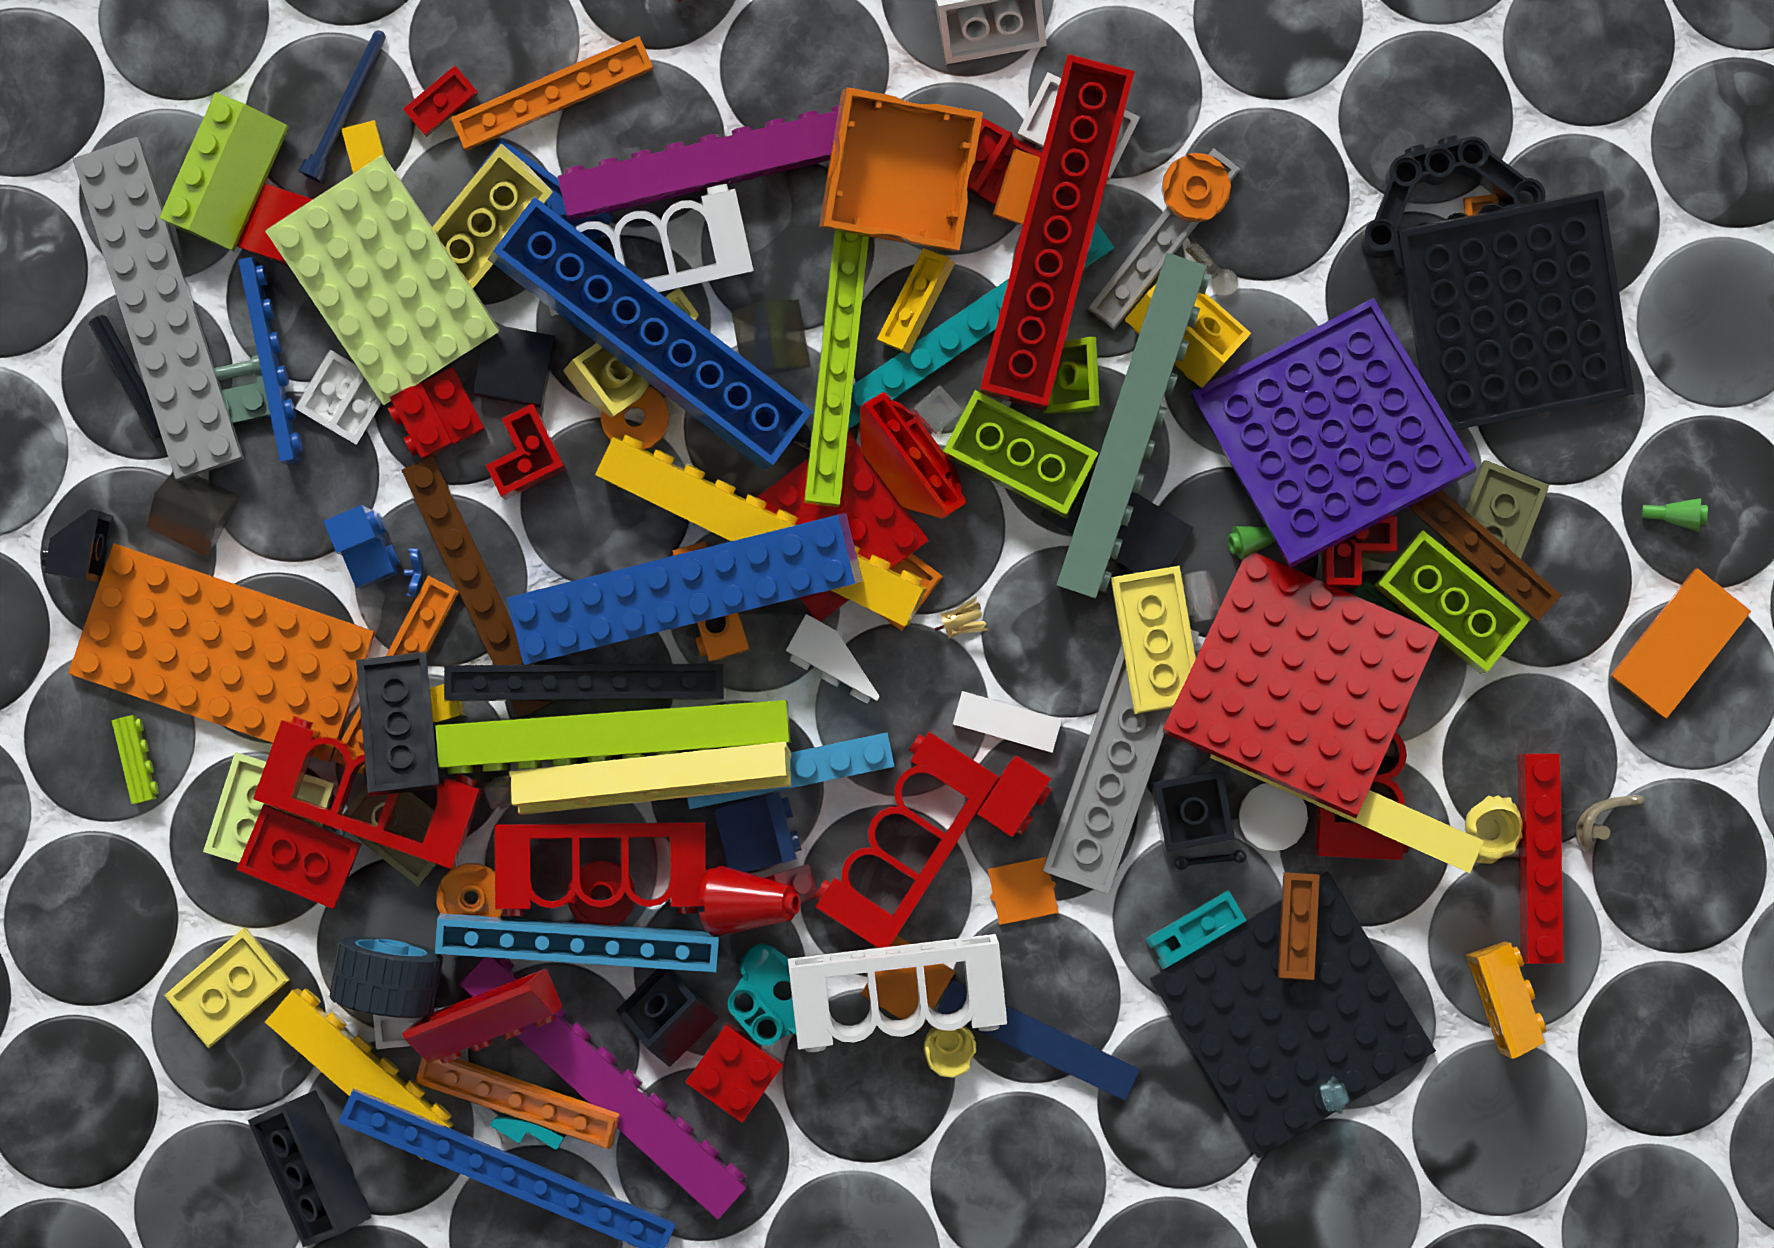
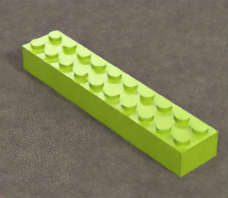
M787 700L435 725L438 767L448 768V774L473 773V766L480 765L483 766V771L491 772L508 770V763H517L518 769L542 768V761L552 760L553 766L577 764V758H587V762L591 763L610 761L611 756L622 755V759L646 757L647 753L666 755L688 750L694 752L777 742L791 743Z

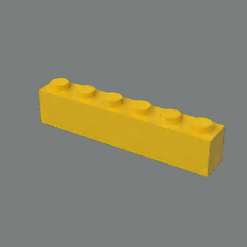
M299 988L292 990L265 1021L268 1026L348 1096H350L352 1089L355 1088L450 1129L453 1127L454 1124L449 1120L451 1114L438 1103L430 1104L423 1097L425 1091L412 1080L406 1083L397 1075L399 1069L395 1064L385 1057L380 1060L371 1052L373 1046L361 1035L357 1034L355 1037L345 1029L347 1023L336 1013L331 1011L327 1014L318 1006L321 1002L320 999L305 988L303 991Z

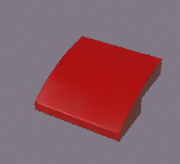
M982 117L975 162L969 174L967 190L996 206L1013 150L1018 149L1039 158L1042 152L1013 137L1012 132Z

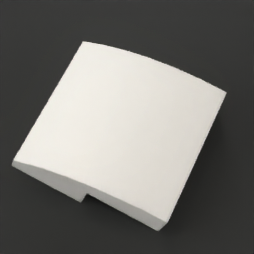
M329 350L295 409L357 445L382 402L354 363Z

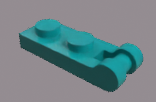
M1227 890L1173 923L1145 938V941L1149 948L1153 947L1159 956L1157 961L1161 968L1165 969L1247 920L1230 891ZM1174 935L1180 947L1171 951L1165 940Z

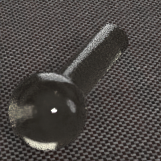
M1193 241L1186 248V251L1197 263L1207 265L1205 272L1211 274V287L1213 291L1220 296L1233 294L1238 287L1237 275L1229 269H1221L1196 241Z

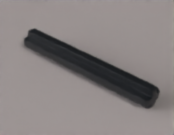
M103 314L94 317L89 321V326L150 437L154 439L162 437L147 389L110 321Z

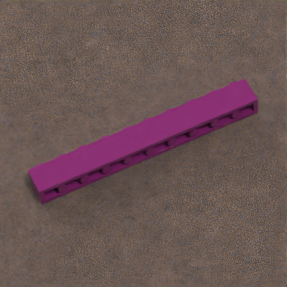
M839 105L832 107V112L820 115L818 111L802 113L798 115V120L785 122L784 118L774 119L766 122L765 127L752 130L751 126L740 127L732 130V135L719 138L718 134L706 135L698 139L699 143L685 146L684 142L672 143L665 146V151L653 154L651 150L638 151L631 154V159L618 161V158L603 159L598 162L597 167L585 169L583 165L569 167L564 170L565 174L558 175L567 217L571 222L574 219H584L600 213H609L707 190L708 187L722 184L729 185L830 161Z
M483 957L459 985L471 996H476L517 980L520 977L511 970L515 965L510 959ZM563 1008L554 1014L555 1020L546 1025L536 1028L534 1023L522 1027L524 1032L516 1037L590 1104L619 1113L620 1118L617 1129L717 1220L746 1189L747 1183L743 1181L746 1175L735 1164L731 1162L727 1166L717 1157L720 1151L707 1139L700 1142L692 1134L695 1129L687 1120L680 1115L675 1119L666 1111L669 1105L655 1092L649 1095L640 1087L643 1081L630 1069H627L625 1072L622 1071L615 1064L617 1057L603 1045L598 1049L588 1039L592 1035L581 1024L576 1022L572 1025L563 1017L566 1013Z

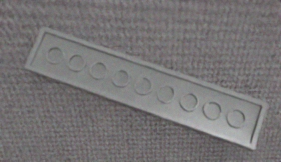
M134 137L72 158L175 479L181 481L244 459L168 223L159 218L163 207L141 140L138 137Z

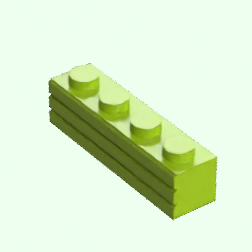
M130 715L112 720L131 804H139L157 799L156 794H159L156 781L153 782L151 773H154V768L151 760L148 761L146 752H149V747L146 739L143 740L141 731H144V726L141 718L138 719L137 715Z

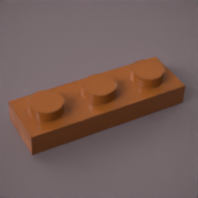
M1283 872L1278 960L1279 978L1314 980L1319 874Z

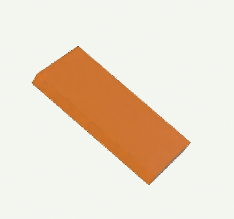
M1696 568L1622 659L1610 677L1660 717L1667 719L1751 613V610Z

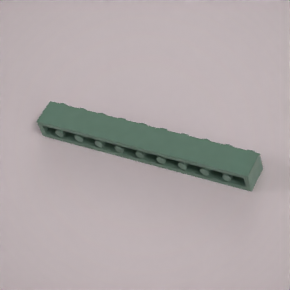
M1166 253L1056 584L1057 586L1093 598L1097 597L1099 591L1106 592L1112 574L1106 571L1110 558L1117 559L1123 541L1118 539L1117 535L1121 525L1128 526L1134 508L1128 505L1131 493H1139L1145 474L1139 472L1142 460H1150L1156 441L1150 439L1153 427H1161L1167 408L1161 406L1164 394H1172L1178 377L1177 374L1172 373L1175 361H1183L1189 341L1183 340L1187 326L1194 328L1200 308L1194 306L1198 293L1205 295L1211 278V274L1205 273L1207 265Z

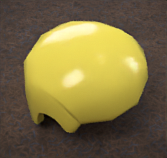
M966 1026L953 1031L932 1027L924 1040L923 1050L930 1069L939 1076L954 1078L966 1073L970 1069L971 1060L976 1053V1042L972 1031Z

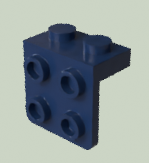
M776 792L716 809L715 819L728 868L748 872L798 859L796 852L802 851L797 830L790 831L787 818L793 817L788 797L782 798L781 793Z

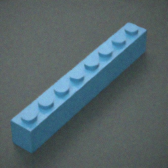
M440 913L437 918L435 954L716 972L719 936L710 935L707 931Z

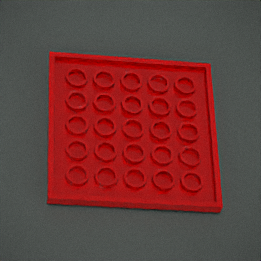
M1254 552L1243 558L1163 727L1162 733L1356 819L1440 633L1334 586H1324V582Z

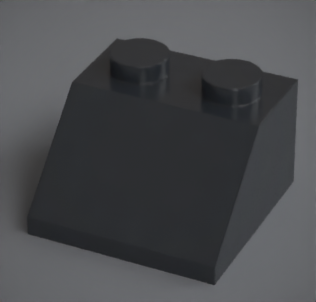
M90 509L52 536L49 546L46 545L42 552L41 563L42 566H45L44 573L63 578L100 583L106 564L113 516Z
M657 968L616 1010L642 1044L669 1067L719 1018L704 999L673 969Z

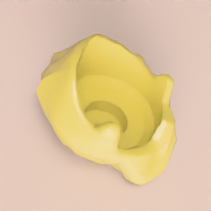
M1499 795L1495 797L1487 796L1482 802L1474 806L1466 816V833L1484 841L1476 859L1478 863L1493 864L1498 859L1513 854L1519 841L1523 838L1521 814L1516 804L1512 803L1510 797L1501 798Z

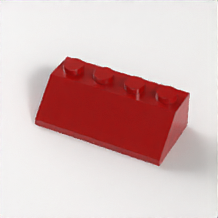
M545 968L434 1011L428 1017L419 1018L403 1031L402 1035L428 1063L440 1059L441 1063L444 1064L460 1057L461 1050L471 1047L472 1051L475 1052L491 1045L492 1038L503 1035L504 1040L517 1036L524 1032L523 1026L534 1023L536 1028L546 1025L555 1020L554 1014L563 1006L548 970Z

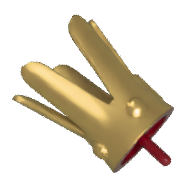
M977 596L954 611L940 613L944 625L936 627L935 631L945 628L949 639L961 633L988 631L986 622L975 621L982 616V612L978 610L980 603H974L977 600Z

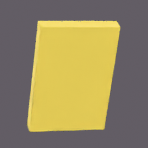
M245 927L164 996L208 1048H211L289 982L290 979Z

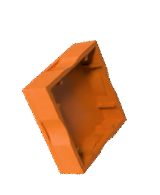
M849 87L843 89L819 228L951 252L959 251L968 204V179L975 162L983 112L940 104H916L892 95Z

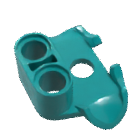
M764 943L754 945L742 957L740 961L742 978L729 996L728 1009L758 1044L768 1046L790 1034L796 1036L797 1034L792 997L783 1001L774 994V986L777 982L788 981L791 984L788 965L789 958ZM747 993L753 998L754 1006L751 1010L745 1011L738 1007L736 1004L738 994ZM765 1019L773 1021L777 1026L776 1035L771 1037L764 1036L759 1030L760 1021Z

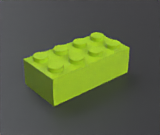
M977 390L974 391L943 450L945 457L1065 519H1068L1099 458L1098 452Z
M1423 530L1414 535L1374 584V587L1417 623L1440 633L1437 639L1480 674L1486 673L1491 669L1531 619Z

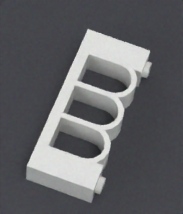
M727 184L708 187V195L701 196L703 204L693 200H681L672 204L664 212L662 219L648 211H633L624 215L616 224L614 230L609 225L600 221H587L576 227L580 232L587 229H597L604 232L613 244L616 260L626 267L620 235L624 225L633 219L651 221L660 233L669 274L644 279L643 281L658 292L754 271L736 190H728ZM682 208H692L699 211L705 217L716 259L715 264L680 272L676 271L667 228L669 218L675 211ZM549 307L551 316L558 315L556 311Z
M996 934L788 959L798 1049H805L807 1052L823 1051L826 1049V1046L833 1045L832 1036L842 1042L854 1043L864 1040L873 1033L876 1026L891 1036L904 1037L913 1034L922 1027L925 1019L931 1026L947 1031L962 1028L969 1021L972 1028H979L980 1031H993L998 1029L999 1025L1007 1024L1000 949ZM964 961L967 989L965 1003L958 1011L951 1014H940L933 1011L927 1003L924 966ZM915 967L918 989V1006L915 1012L902 1020H892L884 1016L878 1007L875 972ZM867 973L870 1010L867 1017L861 1023L853 1026H845L836 1022L829 1011L825 977Z

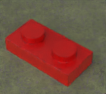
M454 65L405 106L403 110L421 132L428 137L479 93L457 66Z

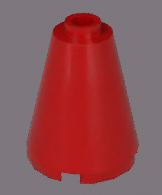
M725 866L710 868L702 879L699 891V901H705V912H699L700 920L704 929L710 935L722 936L791 921L795 914L799 912L801 905L800 896L796 893L793 886Z

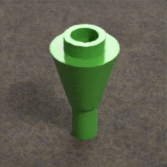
M1701 498L1666 504V506L1643 505L1642 508L1643 519L1665 520V522L1699 532L1700 525L1706 526L1708 505H1701Z
M1233 526L1231 534H1228L1227 537L1231 553L1236 554L1240 560L1275 542L1267 527Z

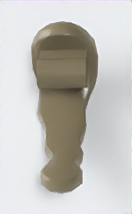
M1641 795L1614 797L1590 806L1580 816L1576 825V838L1580 847L1588 852L1593 849V838L1602 840L1609 838L1610 829L1607 826L1593 825L1597 816L1616 807L1644 805L1645 798Z

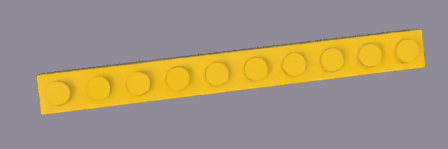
M626 434L623 439L612 437L595 474L729 541L797 525L795 524L798 519L797 517L780 509L775 514L765 509L767 504L765 501L748 494L747 498L744 499L734 494L736 489L734 486L717 479L715 484L703 479L705 472L688 464L683 469L673 464L674 457L657 449L652 454L642 449L644 444L642 441ZM854 545L863 581L832 589L831 591L902 626H909L927 590L926 587L920 585L922 578L905 570L900 575L889 569L891 563L875 555H872L869 560L859 555L860 548Z

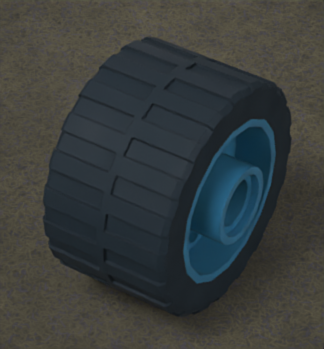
M360 936L342 938L338 942L329 997L334 1003L342 1007L363 1013L395 1018L428 1017L434 1013L443 956L435 954V950L400 940Z

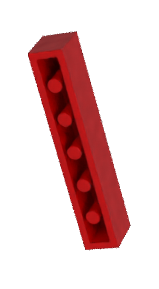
M1560 753L1517 754L1518 810L1523 821V838L1519 841L1520 953L1523 962L1528 964L1563 963Z

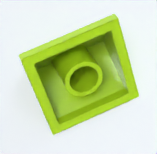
M1091 336L1065 341L1046 411L1043 410V413L1096 412L1100 406L1096 337Z

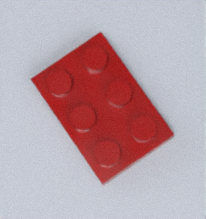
M263 805L236 870L335 909L362 844L268 805Z

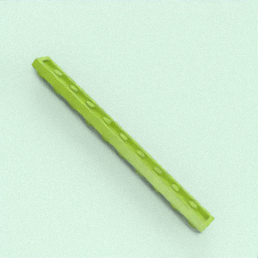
M834 231L804 503L839 507L869 241L868 236Z

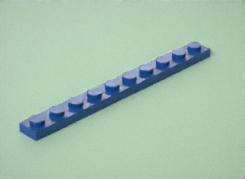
M355 1088L352 1089L338 1123L638 1248H666L676 1226L673 1221Z

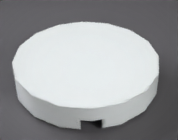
M1268 783L1260 784L1249 790L1240 803L1238 813L1239 828L1246 840L1255 847L1268 851L1285 850L1297 843L1305 832L1308 821L1307 808L1302 798Z

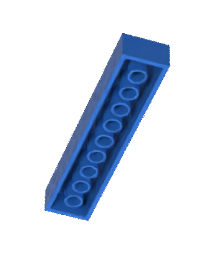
M536 197L531 200L488 257V260L763 471L775 464L813 412Z
M843 513L507 597V602L523 665L856 584L863 581L847 515Z

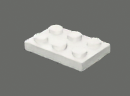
M1047 72L1017 136L1043 148L1061 78ZM1127 110L1124 111L1107 180H1110L1140 119L1139 116Z

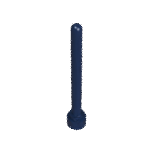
M377 30L372 34L315 154H310L308 159L303 160L298 172L318 183H324L329 173L327 159L386 39L383 31Z

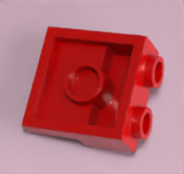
M453 367L423 383L420 382L415 386L408 387L390 397L393 405L388 407V410L397 426L402 423L404 424L409 434L404 437V441L413 456L419 454L422 459L431 455L435 456L486 429Z

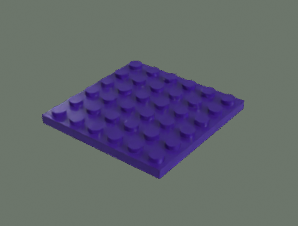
M1374 298L1205 384L1203 388L1200 387L1191 392L1193 401L1290 568L1476 472L1474 462Z

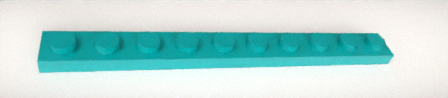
M1097 222L1095 223L1083 270L1114 250V246ZM1009 279L915 342L909 354L899 353L855 383L852 387L848 431L860 424V406L882 392L888 394L891 400L894 401L996 330Z

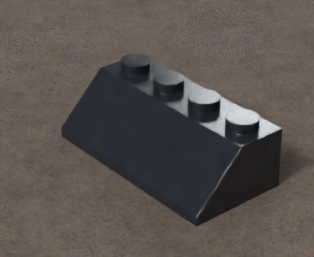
M316 1090L248 1120L303 1248L339 1235L372 1218L368 1210L367 1200L361 1194L354 1178L353 1168L347 1162L340 1146L339 1136L333 1130L326 1114L325 1105L319 1098Z

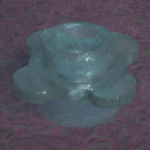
M1333 1076L1328 1083L1320 1086L1321 1095L1328 1112L1337 1110L1341 1114L1345 1109V1104L1349 1103L1348 1094L1344 1084H1338L1336 1077Z

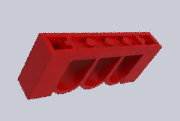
M1409 708L1405 709V712L1401 718L1398 727H1400L1404 720L1407 718ZM1395 732L1391 741L1395 753L1393 764L1386 772L1376 775L1373 782L1383 785L1390 792L1393 801L1405 806L1403 792L1398 784L1391 780L1399 775L1405 766L1407 758L1406 745L1400 735ZM1317 806L1316 856L1403 860V853H1408L1409 846L1358 823L1335 822V813Z
M293 716L291 722L281 720L253 797L254 800L450 869L456 868L483 789L475 787L477 780L457 773L456 779L446 778L444 782L439 776L440 788L436 789L438 794L437 805L425 839L422 842L388 830L401 793L388 794L377 826L342 814L356 774L365 764V754L356 757V753L351 746L341 739L330 737L318 738L320 732L311 729L313 722ZM325 745H333L338 748L344 755L346 763L345 771L331 809L297 798L312 755L317 749Z
M928 732L926 737L919 734L908 750L913 754L910 761L917 766L906 770L898 778L895 786V801L898 807L883 809L872 819L868 828V840L871 847H863L854 851L845 860L842 868V881L834 877L831 883L824 880L814 895L819 900L816 908L878 948L891 945L999 778V776L931 732ZM916 773L930 774L968 798L946 833L905 806L902 799V787L911 775ZM889 814H902L941 838L920 873H917L886 853L878 845L875 839V829L883 817ZM863 855L878 856L915 880L893 914L859 893L852 886L849 880V869L858 857Z
M705 822L495 825V909H502V916H524L523 909H531V900L541 907H560L571 901L575 894L589 906L599 908L613 905L622 898L624 893L637 905L646 907L661 905L670 899V907H677V914L698 913V906H705V901H699L702 879L706 874ZM669 837L668 888L664 894L656 899H642L633 892L629 883L628 838ZM579 838H621V882L615 895L609 899L594 900L587 896L581 888ZM530 839H572V884L567 895L560 900H543L532 889L530 881Z

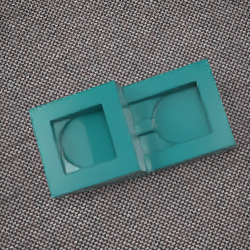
M497 1116L490 1124L491 1127L517 1143H521L526 1134L529 1133L555 1150L560 1147L566 1137L565 1134L513 1116Z

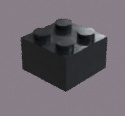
M1222 770L1150 783L1163 851L1167 852L1235 839Z

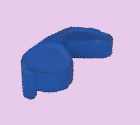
M409 548L408 552H410L413 570L405 569L404 576L413 577L409 585V593L406 596L417 597L422 587L423 561L419 549Z

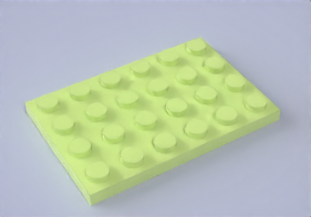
M384 155L379 156L265 231L383 405L390 402V397L394 394L417 385L500 331Z

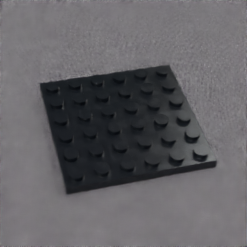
M1595 190L1396 230L1419 372L1454 430L1634 394L1604 190Z
M1329 872L1320 875L1314 980L1278 977L1282 899L1150 977L1151 982L1258 1159L1436 1052Z

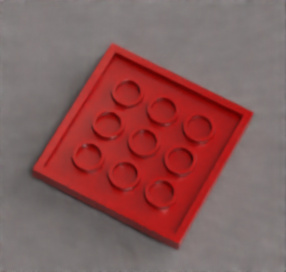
M849 431L847 433L839 507L804 503L809 458L757 496V498L767 503L765 509L775 514L780 509L797 517L798 519L795 523L797 525L846 513L853 543L860 548L858 554L869 560L872 555L882 558L891 563L890 570L930 541L909 511L899 504L861 452V447ZM831 590L800 597L815 619L820 622L850 601Z

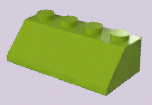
M215 92L159 218L179 230L234 252L289 126L242 102Z

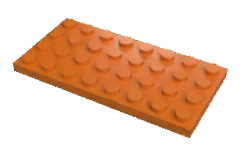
M113 543L68 674L272 743L281 720L291 722L293 716L313 722L311 729L320 732L318 738L330 737L339 739L358 686L356 660L367 659L376 631ZM333 745L321 746L312 756L331 762L336 747Z

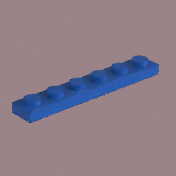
M252 257L240 259L238 261L280 462L286 465L300 462L299 453L303 452V444L299 432L294 433L292 419H296V411L292 399H287L285 386L289 385L287 369L285 365L280 366L278 353L282 352V343L279 333L273 332L271 319L275 318V310L271 298L266 299L264 286L268 285L267 272L264 265H259V262Z

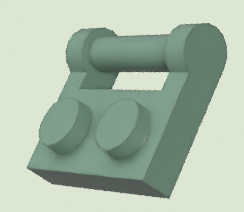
M258 355L252 356L249 361L215 368L219 381L253 373L256 375L257 383L222 390L233 425L271 417Z

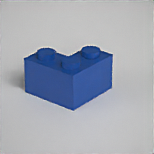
M360 505L323 521L336 553L343 556L355 588L364 589L399 574L396 565L400 564V559L394 546H387L383 533L387 532V528L380 513L376 514L374 510Z

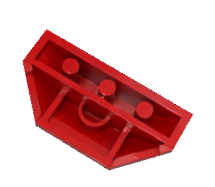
M885 392L860 406L861 452L903 508L945 518L966 503L965 496L962 495V487L957 469L945 457L943 450L916 414L902 404L891 400V397Z

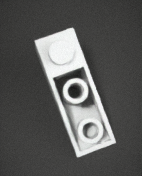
M806 614L786 649L788 653L792 654L789 661L805 670H808L809 666L812 665L822 671L821 679L838 687L840 682L853 688L850 695L867 704L870 699L878 701L880 696L838 632Z

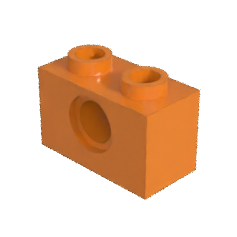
M739 613L723 616L726 620V626L720 633L709 632L707 620L697 622L701 636L695 639L701 657L708 656L709 661L714 662L750 650Z

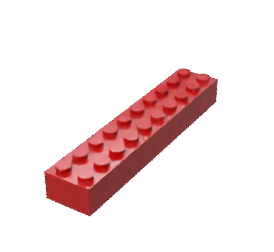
M1067 54L979 391L986 396L1044 411L1048 407L1135 73L1133 70Z

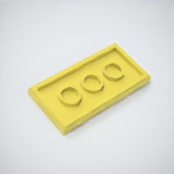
M1180 566L1111 577L1134 714L1173 708L1196 660Z

